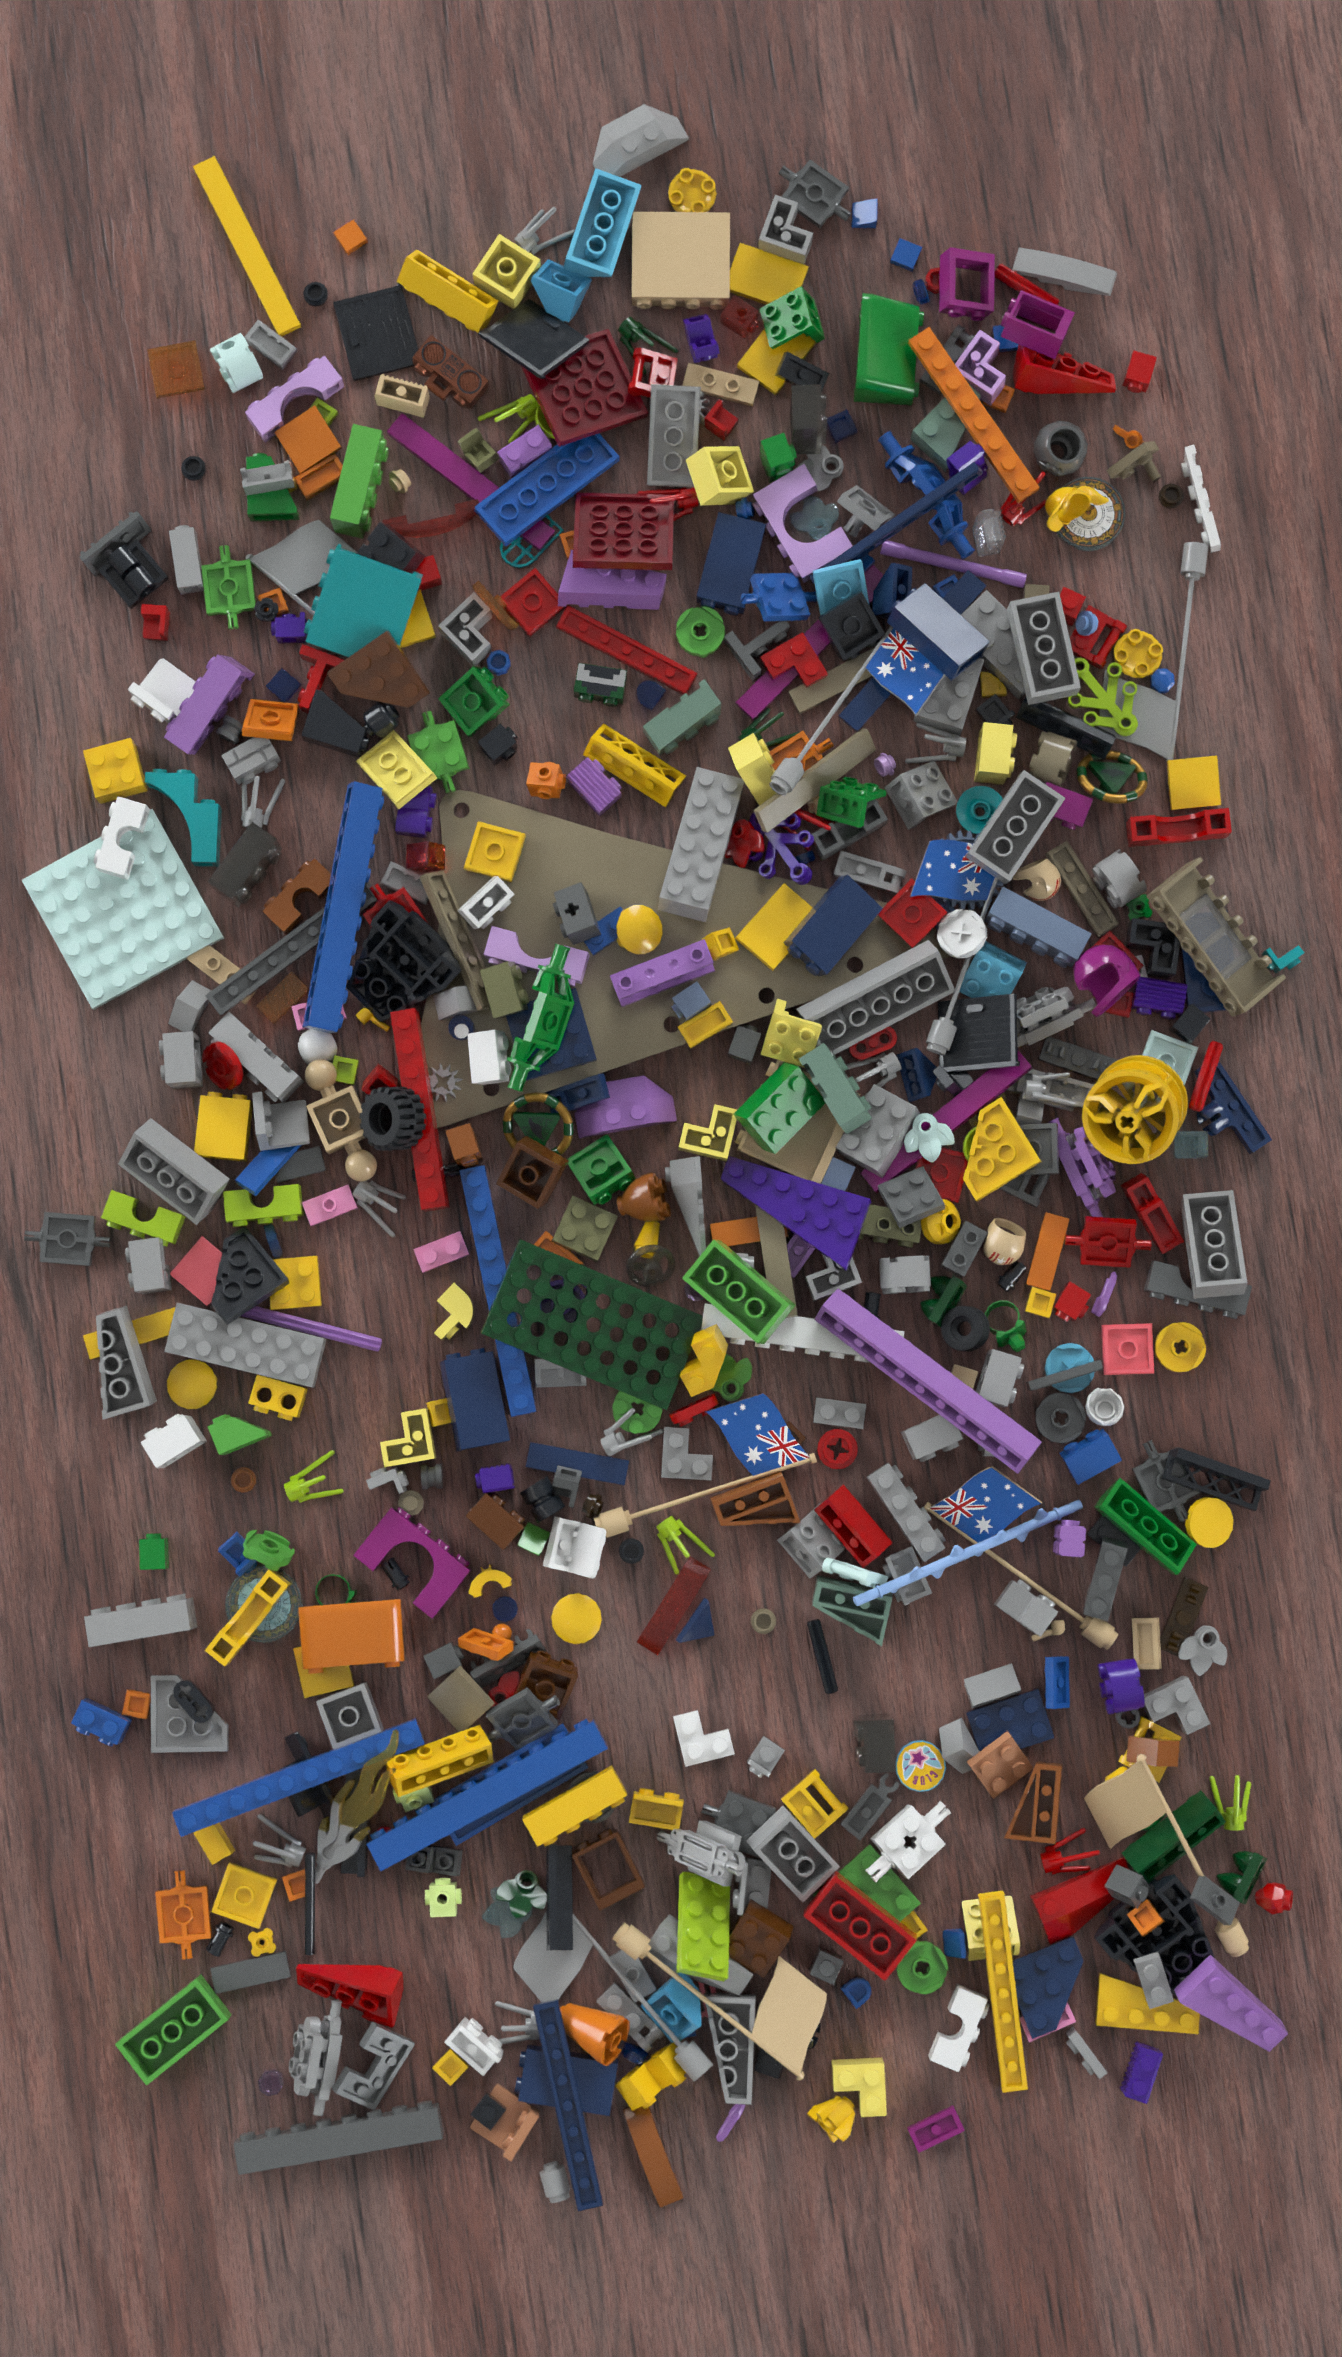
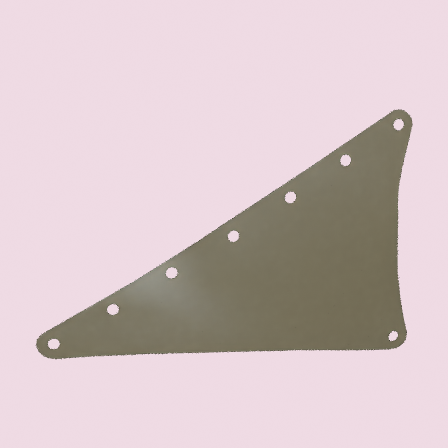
M456 790L448 793L442 798L439 806L443 871L459 907H462L492 878L464 869L477 822L525 833L526 835L513 881L502 880L515 894L510 898L511 904L502 912L498 910L493 914L492 918L494 920L484 929L481 927L473 929L466 921L485 967L494 966L488 963L489 959L484 956L492 926L516 932L520 948L524 953L533 958L546 959L552 957L555 943L587 951L590 957L582 984L575 983V986H570V988H576L597 1061L525 1081L523 1092L507 1087L515 1067L510 1062L511 1073L509 1075V1082L498 1083L499 1092L495 1096L486 1095L483 1091L484 1085L472 1084L468 1035L465 1038L456 1037L454 1033L455 1027L458 1024H465L468 1027L469 1033L489 1030L505 1032L509 1042L507 1057L511 1056L514 1042L507 1018L494 1019L491 1008L439 1021L433 996L453 987L467 986L460 972L445 989L427 997L421 1022L429 1075H433L431 1067L438 1071L439 1064L441 1063L443 1070H446L450 1064L449 1072L452 1073L458 1070L454 1078L462 1079L459 1082H455V1085L459 1086L461 1090H452L456 1098L451 1097L448 1093L446 1094L447 1102L444 1101L443 1095H440L439 1099L435 1101L436 1092L432 1093L437 1129L509 1105L514 1099L523 1094L532 1092L545 1093L686 1044L687 1042L679 1029L671 1033L665 1030L664 1021L669 1016L678 1018L671 1008L674 1005L672 998L696 981L710 999L711 1004L714 1005L721 1001L733 1023L723 1029L726 1030L773 1014L777 999L787 1001L785 1009L814 1000L912 948L879 916H876L827 975L814 976L805 968L806 964L800 958L797 959L790 953L772 971L736 940L739 951L714 960L713 967L715 972L622 1007L610 975L701 941L711 932L730 927L734 938H736L784 883L812 907L817 904L828 889L808 884L799 885L795 881L773 876L771 879H765L759 872L723 863L707 921L694 920L658 910L659 896L673 850L609 834L475 792ZM458 803H466L469 806V813L464 818H458L454 814V808ZM582 882L589 894L597 921L620 906L623 910L633 905L649 907L659 916L662 923L663 935L661 941L653 951L647 954H634L620 947L616 940L593 956L584 941L573 945L568 937L564 938L559 924L563 923L562 918L556 915L553 903L556 902L554 892ZM875 900L882 908L887 904L886 902ZM439 923L438 934L447 942ZM935 927L918 944L920 945L929 940L937 948L942 959L950 957L935 940L934 934L937 931ZM852 957H857L863 962V968L858 973H853L847 968V962ZM527 970V973H522V979L520 980L522 989H525L528 994L529 1001L536 1000L539 991L532 989L537 972ZM555 977V993H559L557 977ZM763 988L772 989L775 993L773 1002L769 1004L762 1003L758 997L760 990ZM684 1017L678 1018L680 1025L686 1022ZM436 1073L438 1084H436L434 1090L444 1087L450 1091L447 1081L451 1075L443 1078ZM400 1076L397 1081V1087L402 1086Z

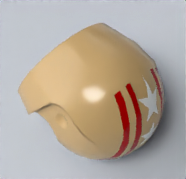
M1047 858L1019 868L1013 876V880L1028 879L1032 882V886L1023 893L1035 901L1051 899L1056 895L1061 885V876L1058 869Z
M994 1218L988 1226V1233L984 1240V1254L991 1262L997 1265L1012 1264L1021 1257L1024 1251L1025 1230L1007 1219ZM1000 1227L1009 1229L1010 1231H1012V1232L1015 1233L1016 1235L1011 1234V1233H1009V1232H1006L1005 1230L1001 1229Z

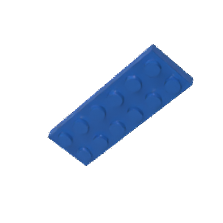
M599 433L562 446L557 444L474 507V511L506 547L616 464L620 456Z
M564 1723L436 1797L432 1805L440 1803L438 1798L450 1791L453 1795L462 1791L460 1786L474 1779L477 1783L484 1779L483 1774L495 1767H497L498 1771L507 1766L506 1761L517 1755L520 1758L529 1755L528 1749L539 1743L545 1746L553 1742L551 1737L557 1733L565 1731L568 1734L569 1732ZM585 1761L449 1835L456 1846L586 1770L588 1768Z

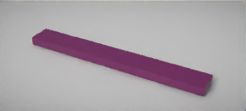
M403 413L387 430V434L477 504L499 489L493 482ZM540 520L520 537L540 552L554 536L555 530Z
M874 565L864 573L869 605L873 602V591L883 577V574ZM819 619L804 633L817 656L831 644ZM792 668L772 680L768 671H766L736 701V705L754 721L799 675Z
M1018 1051L1020 1066L989 1069L934 1113L933 1116L938 1123L946 1124L953 1133L1032 1070V1066ZM929 1122L921 1124L922 1130H927L930 1127ZM903 1144L883 1178L866 1169L860 1174L877 1194L879 1192V1184L898 1177L923 1156L919 1149L914 1152H906Z

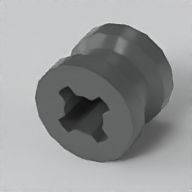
M225 715L222 727L218 728L215 733L224 740L237 745L239 743V736L242 733L243 724Z
M436 1464L434 1467L421 1465L422 1490H428L430 1487L443 1489L442 1464Z

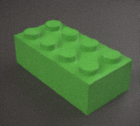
M357 424L352 426L330 515L335 533L364 539L365 531H370L372 518L369 517L371 508L375 509L377 503L375 490L377 485H381L383 478L381 465L382 462L387 461L389 448L386 447L387 440L384 439L382 430Z
M713 1239L682 1278L757 1344H765L796 1306V1304L721 1240Z
M200 1974L119 2039L115 2045L147 2086L228 2021L232 2014Z

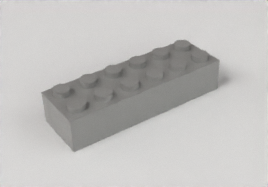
M699 767L696 768L659 896L658 910L702 922L707 921L743 792L744 781L742 778Z
M927 940L797 1008V1012L801 1019L822 1025L816 1047L825 1043L835 1055L955 992V989L939 951Z
M177 1303L164 1352L315 1388L327 1339L239 1317L226 1325L217 1312Z

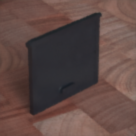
M399 283L395 287L333 302L353 381L414 366L413 356L418 351V346L402 285Z
M531 299L526 300L483 332L479 331L478 333L480 338L540 379H545L549 372L589 344L588 338L554 315L547 313L544 308Z
M1016 994L956 1000L950 1020L954 1021L953 1025L957 1027L950 1050L946 1051L945 1056L939 1055V1065L948 1073L1020 1066L1017 1046ZM951 1000L938 1002V1020L940 1017L946 1016Z

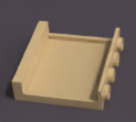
M632 213V306H637L640 309H648L651 306H661L664 309H673L676 306L698 309L700 306L715 310L729 307L730 213Z
M777 1060L776 1063L771 1061L766 1076L770 1077L784 1062L781 1060ZM802 1070V1072L814 1085V1083L811 1080L812 1077L810 1076V1074ZM825 1103L776 1154L761 1149L751 1135L742 1129L735 1143L739 1144L737 1151L790 1175L821 1184L836 1151L835 1147L840 1141L844 1130L839 1126Z

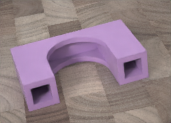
M804 464L753 494L756 502L752 504L759 517L765 516L768 522L766 523L768 533L771 537L776 535L780 542L777 547L783 558L789 557L792 565L789 566L790 570L796 578L800 577L803 583L811 579L809 576L813 574L812 570L821 569L852 547L842 527L811 543L796 541L786 532L785 518L788 511L796 503L818 491L816 483Z

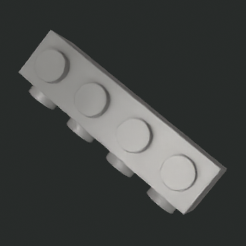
M886 1463L866 1477L921 1561L925 1562L945 1549L943 1542L946 1541L938 1528L933 1530L929 1524V1521L932 1520L924 1507L919 1509L914 1501L917 1499L916 1494L910 1486L905 1488L900 1480L903 1478V1475L896 1465L891 1467L889 1463Z

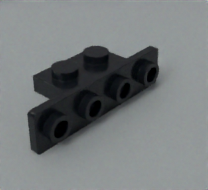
M298 1731L285 1737V1741L295 1761L283 1768L312 1758L307 1749L308 1745L305 1738ZM327 1782L288 1796L298 1817L319 1807L330 1827L333 1798Z

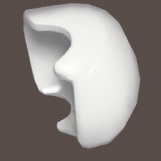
M308 1029L299 1038L298 1049L304 1062L308 1065L317 1059L332 1062L334 1055L336 1056L337 1045L331 1033Z
M1096 1388L1087 1397L1085 1409L1087 1416L1093 1423L1100 1426H1111L1116 1424L1123 1416L1124 1404L1122 1398L1111 1388Z

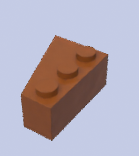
M781 1471L710 1497L721 1526L786 1522L801 1523Z
M1037 1761L1006 1832L1005 1839L1056 1844L1063 1764Z

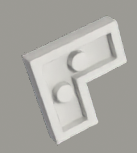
M698 1710L673 1716L685 1767L735 1754L729 1729L704 1735Z

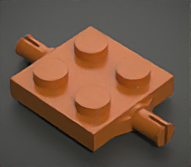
M801 731L769 752L775 762L772 764L774 770L778 768L784 758H797L809 741L804 731ZM829 738L817 746L814 743L800 761L803 764L804 772L823 758L822 753L834 747L833 743H830L831 740Z
M185 1870L174 1871L176 1886L171 1889L157 1890L155 1892L159 1942L181 1944L182 1959L185 1960L186 1958H193L191 1943L196 1940L210 1939L212 1937L208 1885L196 1887L186 1885Z

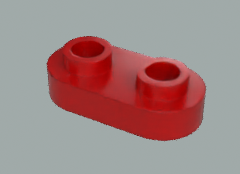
M888 1026L850 1046L849 1053L854 1059L859 1061L869 1059L892 1049L896 1044L897 1034L893 1028ZM881 1035H886L888 1037V1042H880L879 1037ZM859 1044H863L866 1048L862 1053L856 1049V1046Z
M711 1394L673 1411L669 1416L673 1424L678 1423L681 1427L692 1422V1417L702 1413V1416L708 1415L706 1411L715 1409L719 1402L715 1394Z

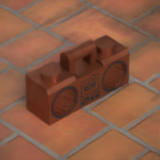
M432 335L428 337L413 356L415 371L423 377L426 375L430 377L424 386L426 385L428 390L442 401H445L451 394L456 404L462 408L466 406L471 410L489 388L488 379ZM438 380L447 388L444 390L435 381Z

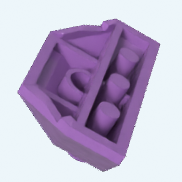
M644 1075L606 1082L610 1098L579 1108L575 1113L579 1139L677 1122L673 1096Z

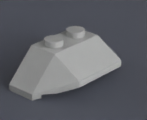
M644 104L601 128L593 166L599 170L621 177L689 140V137L677 117Z

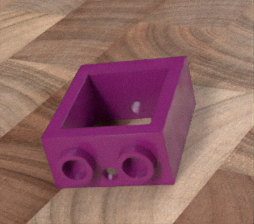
M950 247L940 255L939 313H945L949 317L954 318L965 316L970 317L973 321H981L994 312L995 254ZM956 268L981 272L980 303L955 299Z
M1021 290L1017 299H1011L1008 309L1004 314L1000 326L1004 327L1001 337L1055 359L1075 312ZM1019 315L1056 332L1055 334L1016 319V317Z

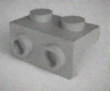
M386 1467L371 1472V1478L366 1480L370 1490L394 1480L399 1494L406 1492V1486L409 1485L404 1470L399 1471L398 1468L387 1471Z
M912 1546L884 1557L886 1563L882 1565L888 1579L892 1577L893 1580L912 1572L915 1567L921 1568ZM926 1577L903 1586L894 1593L897 1602L902 1601L904 1605L932 1594Z

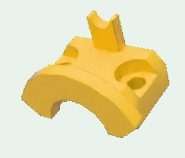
M489 1564L488 1569L481 1567L482 1573L477 1575L472 1581L469 1594L473 1595L474 1598L483 1595V1586L488 1581H497L503 1588L512 1585V1578L505 1572L492 1570Z

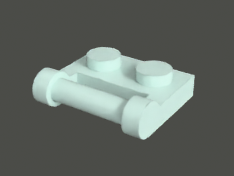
M829 1557L824 1560L822 1566L823 1572L829 1574L837 1573L839 1577L851 1581L855 1579L860 1584L875 1588L876 1584L882 1585L887 1583L888 1576Z

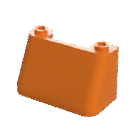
M401 1599L298 1607L303 1669H308V1674L324 1673V1667L384 1663L385 1668L399 1667L400 1661H405Z

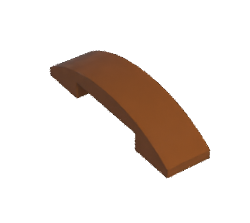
M641 2106L633 2111L630 2107L624 2108L623 2113L659 2207L661 2208L683 2199V2193L659 2136L650 2107L644 2109Z

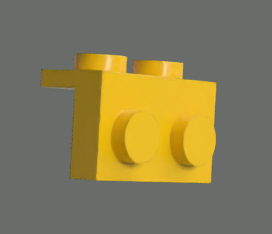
M639 1788V1792H633L629 1823L670 1830L679 1829L684 1799H679L680 1795L676 1793L665 1792L664 1796L654 1795V1790Z

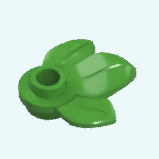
M726 1354L715 1386L710 1390L720 1392V1395L727 1401H736L741 1398L744 1393V1385L750 1380L752 1375L750 1360L744 1358L736 1363L730 1355ZM730 1384L736 1386L734 1393H730L728 1390Z

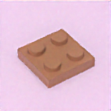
M1008 1731L967 1761L993 1799L1034 1769Z

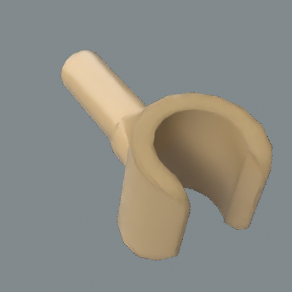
M1064 1620L1052 1621L1051 1629L1045 1630L1041 1637L1032 1635L1033 1642L1047 1636L1063 1634L1065 1631Z

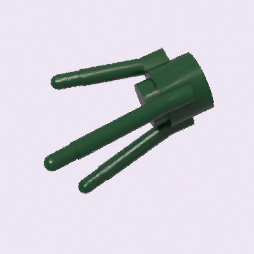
M632 317L626 318L618 328V332L622 335L620 341L626 346L632 358L634 348L630 343L631 341L636 343L641 338L649 346H654V342L647 336L672 352L678 353L677 348L644 327L639 321L636 322ZM643 367L644 375L647 374L645 367Z
M767 708L746 729L741 731L742 734L738 736L739 741L752 733L755 734L758 741L763 739L760 733L783 717L784 712L778 713L756 729L755 727L771 711L770 708ZM800 732L766 742V745L769 748L783 743Z

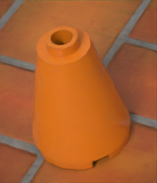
M568 2003L566 2006H562L560 2009L566 2034L599 2064L608 2066L614 2062L622 2050L618 2048L621 2040L625 2042L627 2040L630 2021L621 2015Z

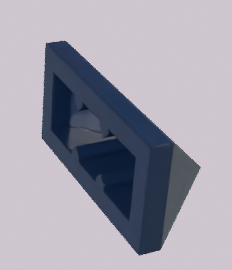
M918 1048L897 1054L896 1057L902 1068L900 1072L908 1102H914L930 1096L937 1078L933 1070L937 1067Z
M704 1597L676 1637L675 1640L682 1643L715 1635L708 1599Z

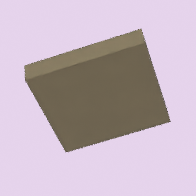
M461 1665L427 1696L458 1732L470 1727L495 1703Z

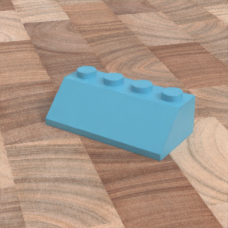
M595 168L563 269L586 277H612L642 185Z

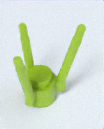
M528 394L524 398L520 397L512 403L479 416L478 420L482 421L502 412L504 413L494 419L495 422H499L516 412L521 419L526 417L525 422L508 440L511 443L519 437L531 422L535 421L538 403L531 394Z
M333 1450L323 1455L298 1474L291 1476L289 1482L284 1483L285 1492L291 1502L298 1500L301 1503L309 1499L333 1496L344 1492L343 1489L306 1494L310 1492L309 1486L325 1480L326 1476L321 1475L307 1482L302 1477L334 1455L335 1452Z
M670 1516L656 1526L659 1531L657 1536L663 1544L676 1575L679 1574V1570L667 1540L669 1542L674 1540L686 1558L690 1557L685 1546L678 1538L682 1534L680 1530L711 1557L715 1556V1553L686 1528L680 1519L675 1520L673 1516Z
M1210 1776L1209 1779L1217 1809L1226 1821L1224 1829L1243 1830L1244 1822L1247 1821L1246 1812L1251 1782H1246L1242 1807L1239 1808L1240 1776H1235L1234 1807H1227L1226 1812H1224L1215 1778Z

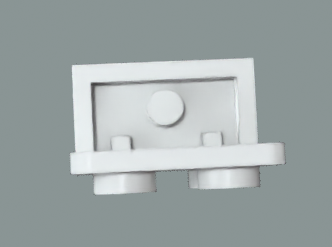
M160 659L140 685L133 682L128 691L132 695L131 700L141 708L146 706L152 711L150 714L161 723L164 720L169 723L173 718H177L180 713L179 707L181 703L192 695L195 681L167 660Z
M554 1516L543 1566L594 1579L600 1566V1557L606 1541V1530Z
M464 2017L444 2043L484 2076L495 2062L499 2063L502 2059L504 2051L501 2048L502 2043L493 2035L488 2037L481 2031L483 2027L475 2019L471 2018L469 2021Z

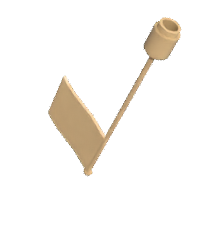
M1138 1755L1137 1762L1125 1772L1097 1785L1085 1796L1084 1799L1110 1850L1123 1838L1147 1828L1166 1813L1198 1876H1204L1145 1761V1755ZM1234 1918L1231 1925H1224L1218 1921L1215 1932L1224 1950L1232 1957H1238L1246 1953L1249 1949V1941L1238 1919Z
M624 1922L612 1938L617 1942V1947L634 1960L638 1957L643 1959L647 1956L795 2074L797 2080L804 2078V2072L801 2070L807 2048L822 2018L827 1994L778 1956L774 1976L759 2005L753 2030L750 2033L649 1952L651 1946L648 1945L651 1939L632 1924L629 1926Z

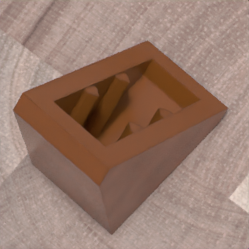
M1128 1736L1126 1761L1136 1763L1137 1756L1143 1754L1146 1756L1145 1761L1147 1765L1178 1767L1180 1741Z

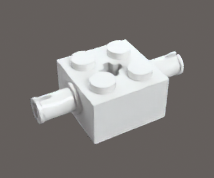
M939 1801L932 1810L923 1816L912 1805L907 1804L870 1838L881 1851L882 1856L865 1870L875 1882H878L893 1867L904 1878L909 1879L946 1845L935 1832V1827L951 1814L949 1809H946V1806ZM905 1836L912 1837L911 1847L903 1846L906 1842L904 1840Z

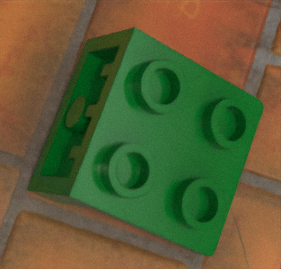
M802 286L760 308L767 340L771 349H775L803 333L806 337L810 336L816 343L825 339L815 300Z
M844 777L841 781H831L830 784L820 787L816 816L858 828L864 826L867 802L886 796L887 791L879 789V785L874 783H858V780L852 777Z

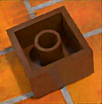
M525 1136L517 1142L496 1184L540 1209L548 1202L569 1160L530 1137Z
M485 1493L467 1513L466 1517L502 1550H505L526 1527L522 1523L525 1519L514 1509L511 1512L504 1507L506 1501L497 1493L492 1495Z
M750 1899L743 1909V1916L740 1915L729 1931V1957L764 1978L790 1940L794 1926Z

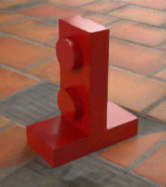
M302 644L299 651L301 659L315 664L308 671L307 680L309 682L306 689L302 688L298 696L301 710L309 713L316 689L321 690L327 672L343 662L344 659Z

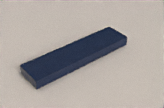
M530 1442L526 1467L556 1473L557 1466L559 1465L582 1471V1478L625 1485L629 1460Z

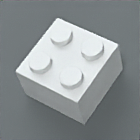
M177 1414L166 1421V1427L159 1429L156 1427L144 1435L146 1439L140 1443L156 1468H166L207 1442L192 1416Z

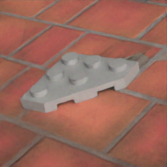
M151 1675V1753L229 1751V1725L215 1711L210 1720L198 1723L187 1714L174 1698L173 1689L178 1682L183 1680L179 1675ZM181 1685L182 1691L180 1696H187L192 1701L193 1698L189 1694L191 1687H183ZM197 1702L193 1703L198 1708L196 1715L198 1717L203 1715L206 1718L207 1706L200 1707Z

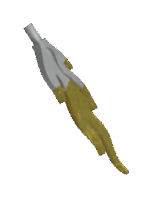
M397 1729L393 1730L386 1750L370 1759L364 1765L359 1783L352 1796L345 1802L346 1796L354 1786V1780L348 1781L335 1796L330 1818L325 1817L322 1819L317 1837L316 1863L318 1865L315 1868V1884L320 1882L326 1870L352 1857L358 1851L365 1836L370 1832V1827H366L356 1833L349 1842L351 1833L359 1825L372 1818L382 1806L390 1777L396 1772V1768L389 1769L381 1775L373 1794H371L372 1785L379 1770L395 1755L399 1740Z

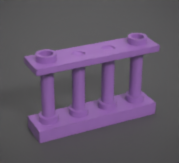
M704 939L612 974L610 978L620 1004L624 1007L715 972V969L713 967V959Z

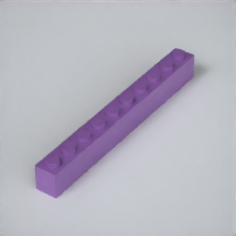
M837 1289L820 1308L814 1319L816 1322L1017 1474L1042 1443L1032 1433L1028 1432L840 1289Z

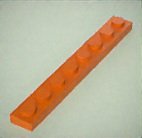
M930 327L909 339V346L975 442L983 448L986 458L1017 503L1037 492L1040 487Z

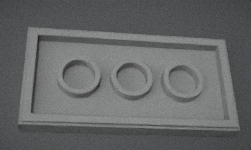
M651 384L647 485L694 487L686 459L698 451L701 387Z

